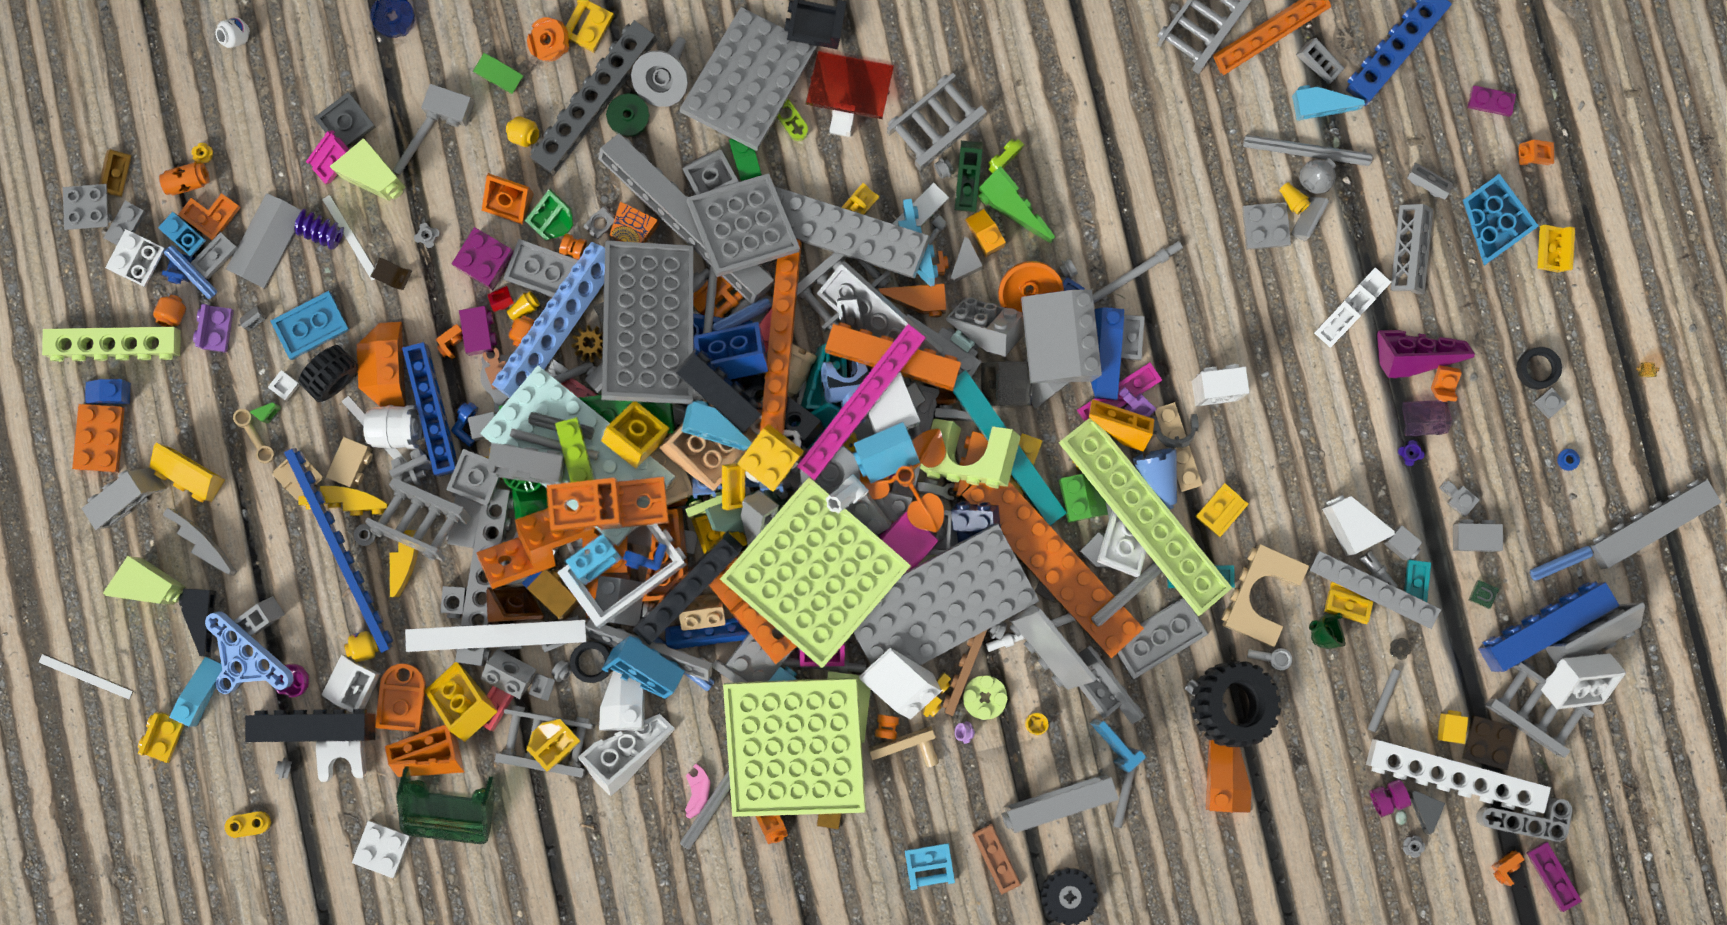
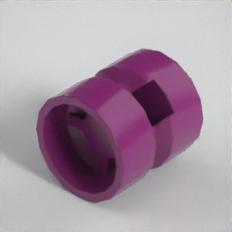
M1400 779L1387 783L1386 788L1380 786L1370 790L1371 800L1380 817L1394 813L1395 808L1402 810L1411 806L1408 791Z

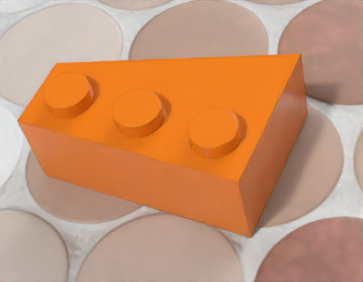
M446 725L385 746L388 765L397 777L465 773L457 736L451 733Z

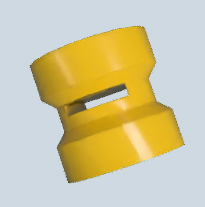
M1036 712L1027 716L1025 727L1031 734L1041 735L1048 729V720L1043 714Z

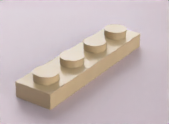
M1175 402L1156 408L1154 415L1157 416L1161 433L1174 440L1176 436L1179 439L1185 438L1186 434ZM1190 446L1175 448L1177 453V483L1180 492L1202 486Z

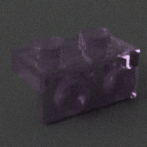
M1440 400L1403 402L1402 411L1406 423L1405 436L1442 435L1449 432L1452 418L1447 402Z

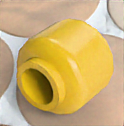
M521 116L514 117L506 126L509 141L527 148L535 144L539 138L540 132L536 122Z
M368 631L350 635L348 637V644H344L347 657L352 656L355 662L373 659L376 652H379L373 635Z

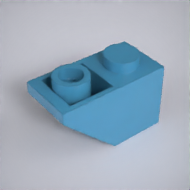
M174 212L158 227L190 257L206 241L191 225Z

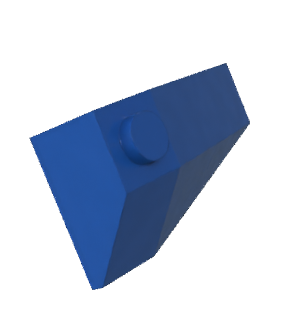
M1102 307L1094 309L1102 375L1092 381L1091 386L1095 399L1117 400L1124 309Z

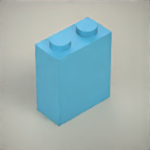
M904 422L853 443L857 451L853 453L862 476H868L870 483L895 474L902 466L909 467L910 465L920 463Z

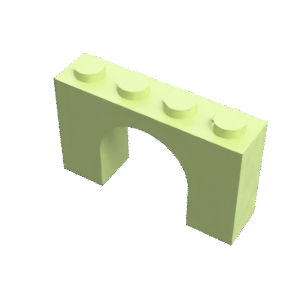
M933 419L931 429H940L946 454L942 463L936 467L927 468L921 463L920 469L927 473V477L937 480L940 477H945L952 482L965 480L972 485L985 483L991 488H999V486L1008 487L1020 435L1013 429L992 427L987 449L982 458L972 465L960 466L957 464L955 452L962 428L953 421Z

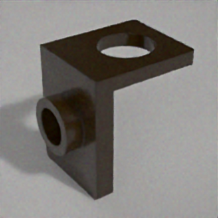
M379 257L370 277L395 289L404 290L412 270L402 268Z

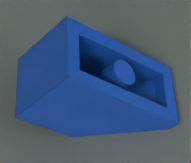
M122 379L88 381L85 388V404H130L131 383Z

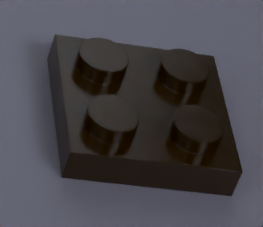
M1472 715L1462 759L1508 770L1518 727Z

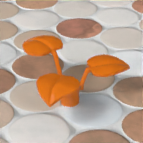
M931 429L921 433L912 441L920 463L910 465L909 467L902 466L897 470L893 478L889 479L888 476L874 483H870L868 476L863 477L860 471L859 480L869 490L868 493L871 498L875 500L886 497L890 492L888 483H893L896 480L900 485L910 487L918 501L912 502L908 507L907 516L909 521L918 529L938 532L944 521L942 501L933 493H927L921 498L913 485L915 482L913 470L919 467L921 463L927 468H933L941 464L945 458L946 449L940 429Z

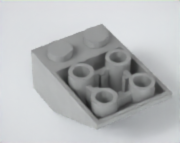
M965 297L946 318V321L985 351L1005 357L1024 336L1023 312L997 306L994 303L979 301L975 298Z

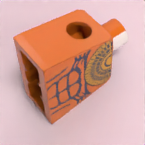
M620 202L610 236L615 241L646 243L658 228L659 222L657 219Z

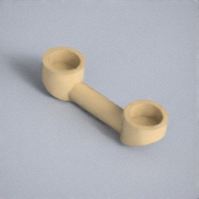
M246 409L237 410L233 415V420L239 427L245 429L257 449V460L262 464L272 462L275 453L272 448L264 445L253 427L251 413Z

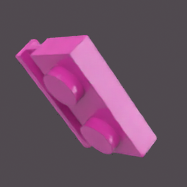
M333 130L326 132L306 161L313 166L312 169L325 184L331 183L337 176V173L331 169L330 165L350 150L340 138L334 135L335 132Z

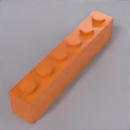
M845 323L833 324L825 352L875 367L893 344L894 339L881 335V338L872 336L873 333L865 329H860V331L852 330L851 326ZM924 348L923 351L918 349L900 371L904 377L953 391L961 362L957 361V357L951 355L942 357L936 355V351Z

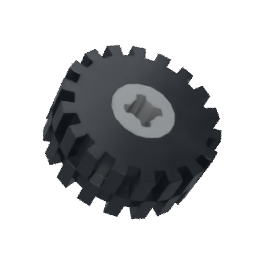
M1063 867L1064 869H1057L1053 874H1049L1047 880L1043 882L1040 894L1041 902L1047 914L1057 923L1079 925L1080 922L1087 921L1088 917L1093 915V910L1098 904V892L1096 891L1095 883L1086 873L1077 868Z

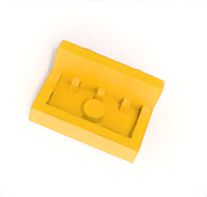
M1540 226L1537 269L1557 273L1573 269L1575 227Z

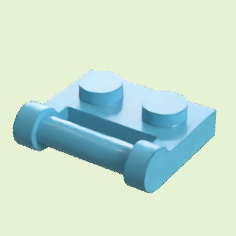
M949 843L905 850L911 890H917V887L945 882H948V884L955 883ZM946 867V873L920 878L915 876V872Z

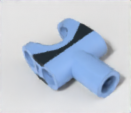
M852 361L851 377L844 378L837 373L831 362H824L821 368V379L827 403L841 402L843 408L869 373L866 365Z

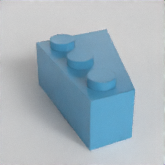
M630 635L612 649L601 669L606 672L609 669L622 674L621 679L625 681L631 678L641 683L640 688L664 699L675 692L685 672L677 663L667 660L661 656L660 652L648 648L640 639Z

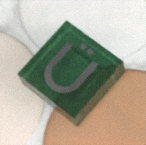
M1477 580L1468 600L1484 608L1491 609L1499 589Z

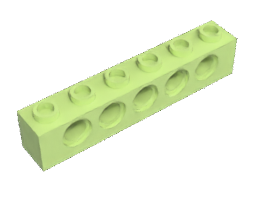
M175 327L43 329L42 355L49 357L50 361L61 362L64 361V358H72L73 361H86V357H94L96 361H107L108 357H116V360H129V357H137L138 360H151V356H159V359L172 360L173 356H180L181 330ZM136 339L137 346L131 349L130 343ZM155 339H158L159 345L157 348L153 349L152 342ZM71 340V348L69 350H65L66 342ZM93 340V347L87 350V343ZM115 340V347L109 350V342Z

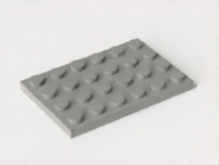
M740 7L680 107V112L758 151L815 53L817 46L787 40L788 31H784V28Z

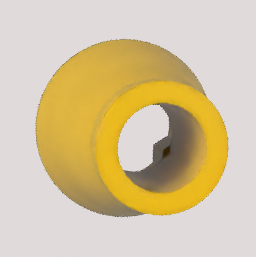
M1289 182L1279 189L1290 210L1297 215L1306 210L1311 204L1308 201L1309 197Z
M529 291L528 293H523L506 312L514 321L516 318H521L536 311L540 303L535 295Z

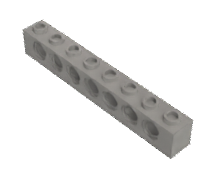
M496 489L489 507L483 504L480 505L461 626H477L474 619L478 614L484 617L483 625H492V622H488L487 602L483 605L478 602V596L483 592L486 593L487 588L491 586L489 582L484 583L481 576L484 571L476 552L508 541L506 534L507 531H510L512 525V518H509L510 509H514L512 491ZM495 506H501L502 514L499 517L492 515V510ZM493 527H496L499 531L495 539H491L488 534L489 530ZM488 647L457 649L455 662L485 666L486 662L490 659L491 649H488Z

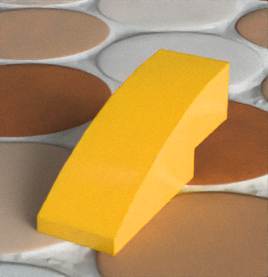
M405 530L403 534L413 537L417 530ZM398 542V552L390 553V597H400L413 573L418 556V550Z

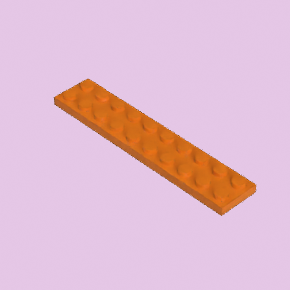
M1010 482L1008 487L999 486V488H991L985 483H979V485H972L962 494L963 498L970 502V504L989 502L991 505H999L1001 531L1012 551L1111 659L1144 629L1124 606L1101 626L1098 627L1092 622V616L1115 596Z

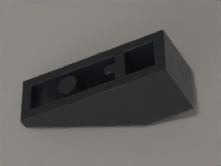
M183 589V593L179 597V605L182 606V614L199 656L211 657L212 633L207 629L205 620L209 614L214 613L216 591Z

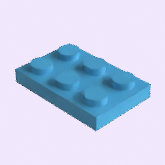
M330 291L270 321L290 360L350 331Z

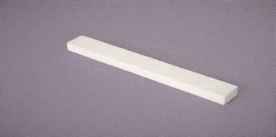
M585 620L405 629L406 652L586 642Z

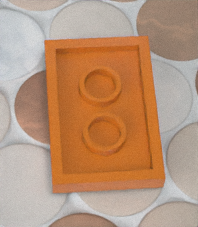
M78 404L72 469L119 473L124 407Z

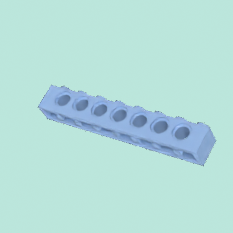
M591 242L585 248L578 262L572 267L571 272L560 284L552 299L548 301L545 309L534 321L529 332L522 338L515 352L511 354L508 362L497 374L492 385L508 398L515 393L537 366H540L543 370L546 368L603 286L605 269V248Z

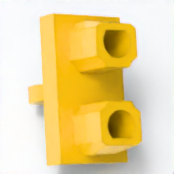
M862 183L841 208L865 215L880 196L873 192L866 184Z

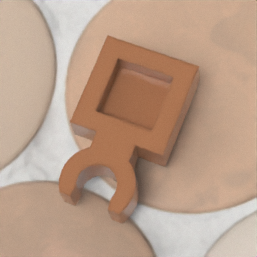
M494 348L495 357L492 359L488 358L486 352L483 353L484 360L490 364L489 367L485 368L493 390L497 388L492 383L507 363L506 361L499 362L501 354L497 348Z

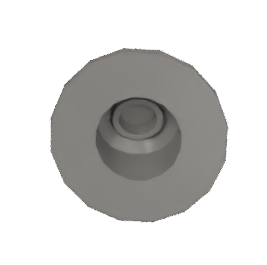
M678 37L668 52L662 50L648 51L641 55L634 63L631 73L632 84L639 97L647 103L658 107L671 106L679 102L686 93L688 76L686 69L680 61L686 43L684 38Z
M842 446L819 477L813 481L830 495L851 475L854 474L859 479L860 469L853 453ZM800 469L801 483L803 484L810 476Z

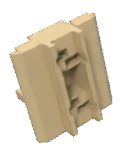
M286 459L273 471L272 475L298 501V496L305 495ZM306 459L304 465L307 471L310 470L316 480L314 485L317 486L323 476Z

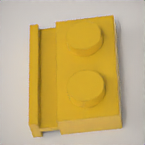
M1224 483L1195 517L1217 534L1218 537H1221L1249 503L1245 502Z
M1331 581L1324 612L1330 614L1341 613L1343 618L1367 624L1370 620L1373 601Z

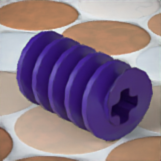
M302 209L294 225L296 235H304V238L307 240L312 239L314 243L320 242L322 246H328L331 250L335 249L342 239L344 227L338 230V222H335L331 227L330 219H326L322 223L323 217L321 215L314 220V212H311L307 217V210Z

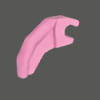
M697 763L693 767L698 770V775L696 777L689 773L686 775L692 792L690 801L685 809L687 812L686 816L689 819L698 815L709 799L711 781L705 770Z

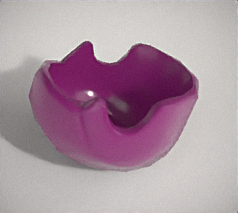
M286 664L285 666L294 676V681L289 687L282 690L276 689V691L289 697H298L304 694L309 686V674L301 665ZM280 675V676H281V680H280V681L283 683L284 681H283L282 679H283L284 676H283V675Z

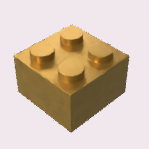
M546 569L541 572L527 589L559 619L565 620L580 603L557 573L558 571Z

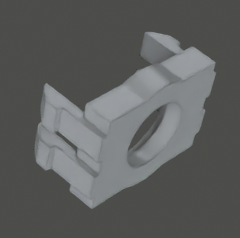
M604 206L591 216L584 224V228L593 237L599 239L613 226L615 215ZM599 217H603L607 221V225L603 229H597L594 225L595 220Z

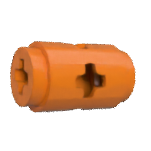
M197 162L166 170L163 174L159 175L163 192L166 195L171 194L172 196L205 187V184L210 182L206 166L203 163Z

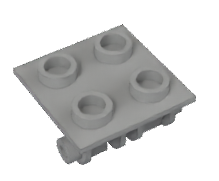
M107 184L63 187L64 230L108 227V224L112 222V215L108 214Z

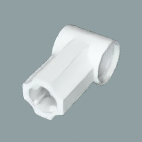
M853 474L826 498L827 507L831 512L840 513L850 504H856L869 490Z

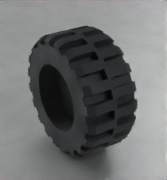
M1234 661L1217 664L1215 667L1207 669L1204 676L1199 677L1197 680L1199 686L1194 687L1192 692L1195 695V699L1191 700V706L1195 708V712L1192 715L1194 719H1198L1197 727L1200 731L1206 732L1204 736L1207 739L1214 740V743L1220 746L1247 747L1252 746V744H1258L1263 741V738L1271 735L1272 730L1270 728H1276L1278 724L1276 717L1281 714V708H1278V702H1281V697L1277 696L1276 690H1278L1276 683H1271L1272 677L1268 672L1262 673L1263 668L1253 665L1251 662ZM1232 683L1239 685L1246 692L1249 700L1248 715L1240 725L1233 724L1227 718L1223 709L1224 693Z

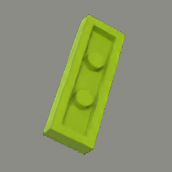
M576 417L555 423L570 481L595 480L579 418Z

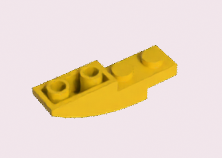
M320 486V491L326 501L323 504L328 505V509L341 508V504H343V511L350 512V516H362L365 511H372V515H381L389 505L378 497L356 489ZM298 496V505L306 506V510H312L306 497Z

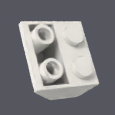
M125 229L105 268L146 287L165 248Z
M341 655L322 696L353 713V709H365L381 673Z

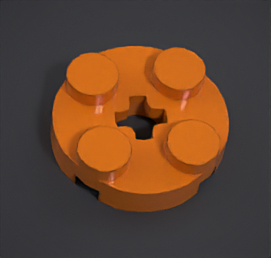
M543 17L533 23L531 34L528 33L527 36L528 49L533 56L543 61L552 62L568 52L569 37L563 22ZM547 35L551 36V41L549 44L545 43Z

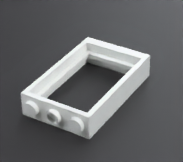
M657 524L647 525L657 541L667 545L665 552L673 562L604 612L584 584L576 577L569 565L557 572L596 627L601 628L686 566L683 561L686 556L679 547L675 549L670 542L673 538L666 529L661 531ZM635 526V527L630 531V533H631L632 531H634L635 529H637L639 526ZM587 550L585 554H589L590 550Z

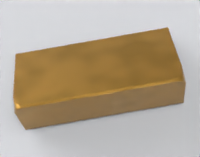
M111 149L106 151L99 184H107L108 195L122 197L131 155Z

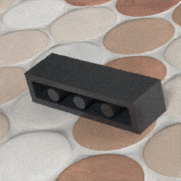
M695 349L677 367L676 374L744 433L762 415L761 403L755 397H749L744 392L745 389L737 381L733 383L727 377L728 373L722 367H716L712 364V359L704 351L699 352Z

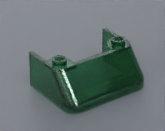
M404 766L396 793L400 830L404 834L472 844H485L488 842L495 800L493 777L489 776L486 788L475 790L472 798L429 793V787L423 781L410 779L409 766Z

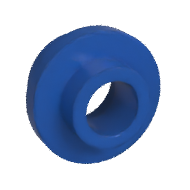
M1565 449L1558 454L1557 463L1561 469L1571 471L1578 467L1580 457L1575 450ZM1567 456L1572 457L1571 464L1566 461Z

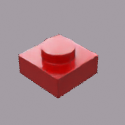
M508 286L487 294L494 312L506 309L509 305L514 304Z

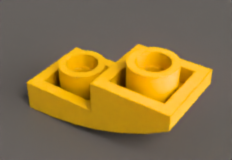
M944 672L937 679L941 695L949 688L950 684L948 682L951 680ZM936 696L923 708L922 714L925 717L929 715L933 717L942 708L939 705L942 700Z

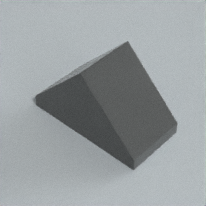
M1408 790L1412 806L1423 832L1426 834L1434 833L1445 803L1418 791Z

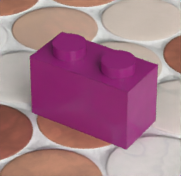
M485 306L459 310L465 353L472 356L483 354L484 352H494V346L497 345L496 333H492L491 324H494L492 311H489Z

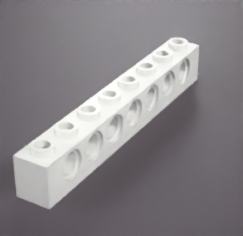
M1372 739L1366 765L1372 766L1371 771L1385 774V771H1390L1394 773L1393 777L1406 780L1407 776L1415 778L1414 783L1428 786L1429 782L1437 784L1436 789L1450 792V788L1459 790L1458 795L1471 798L1472 794L1480 796L1479 801L1493 804L1494 800L1502 802L1501 807L1512 810L1515 809V806L1523 808V813L1536 816L1537 812L1545 813L1551 787L1375 739ZM1394 754L1397 758V763L1391 767L1388 764V758ZM1415 760L1418 763V770L1413 773L1410 770V763ZM1435 766L1440 770V775L1437 778H1433L1431 775V771ZM1459 772L1461 774V781L1455 784L1453 776ZM1478 778L1483 781V786L1480 790L1475 788V781ZM1502 784L1505 791L1503 795L1498 796L1496 789L1498 785ZM1524 790L1526 793V799L1523 802H1520L1518 799V794L1520 791Z

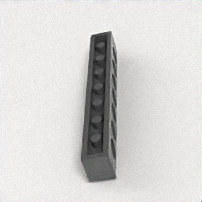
M635 20L631 25L627 24L619 41L612 43L606 58L599 60L593 75L586 77L580 92L573 94L567 109L560 111L554 126H549L543 135L544 139L541 143H536L532 148L530 158L535 164L553 177L629 79L634 63L641 55L650 51L657 42L655 34ZM630 42L637 44L633 50H627L626 45ZM617 59L624 61L620 67H614L613 62ZM604 76L611 78L607 84H601L600 80ZM591 93L598 95L594 101H588L587 97ZM576 111H584L583 117L574 118ZM570 127L571 132L569 135H561L563 128ZM557 144L558 149L556 152H548L550 145Z

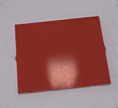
M818 51L813 74L810 77L811 83L806 105L883 119L887 96L890 94L889 87L894 65Z

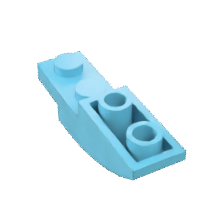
M912 199L903 200L905 220L898 221V226L922 233L921 226H916L915 219H919L917 206H913ZM928 243L917 273L931 287L935 286L938 270L937 265H932L931 258L935 257L933 244L929 245Z

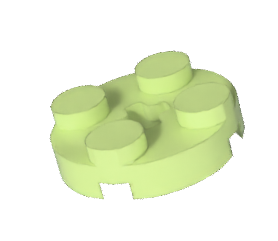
M987 675L978 676L969 681L963 694L966 710L972 716L982 720L993 719L1000 715L1005 709L1008 700L1004 685L998 679ZM981 692L985 694L989 692L991 694L988 704L979 701L981 699Z

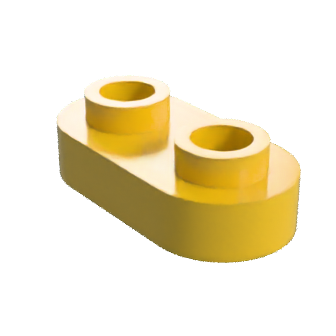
M263 811L231 816L225 822V832L232 838L261 834L270 828L271 819ZM256 819H259L261 822L259 827H256L254 824ZM234 823H237L239 825L237 831H235L232 827Z

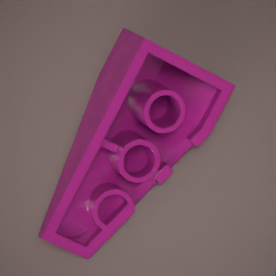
M1382 330L1377 333L1380 366L1388 378L1410 377L1437 369L1439 365L1447 366L1475 357V353L1467 341L1445 337L1434 340L1427 338L1426 334L1420 333L1418 337L1406 335V331Z

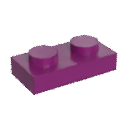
M1473 85L1467 108L1510 117L1513 113L1516 94Z

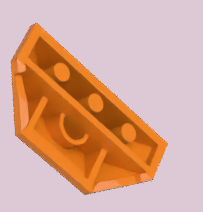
M402 322L379 323L357 344L358 388L380 407L388 405L406 406Z

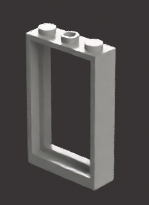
M1103 774L1005 806V812L1001 814L1005 826L1014 833L1118 800L1112 777Z

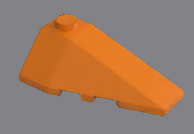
M1209 740L1205 809L1219 812H1251L1252 790L1240 747L1220 746L1215 744L1214 740Z

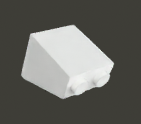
M901 373L897 375L867 414L875 434L904 422L907 430L920 424L919 417Z
M1343 495L1326 502L1328 506L1322 509L1346 556L1357 554L1395 535L1393 529L1352 496L1344 498Z

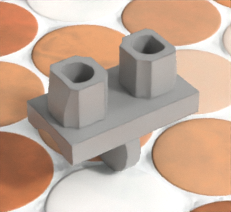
M420 448L411 451L412 460L405 463L402 457L391 460L392 469L389 472L392 478L394 477L408 484L414 482L416 487L421 485L420 478L426 476L425 472L431 470L432 465L430 459Z

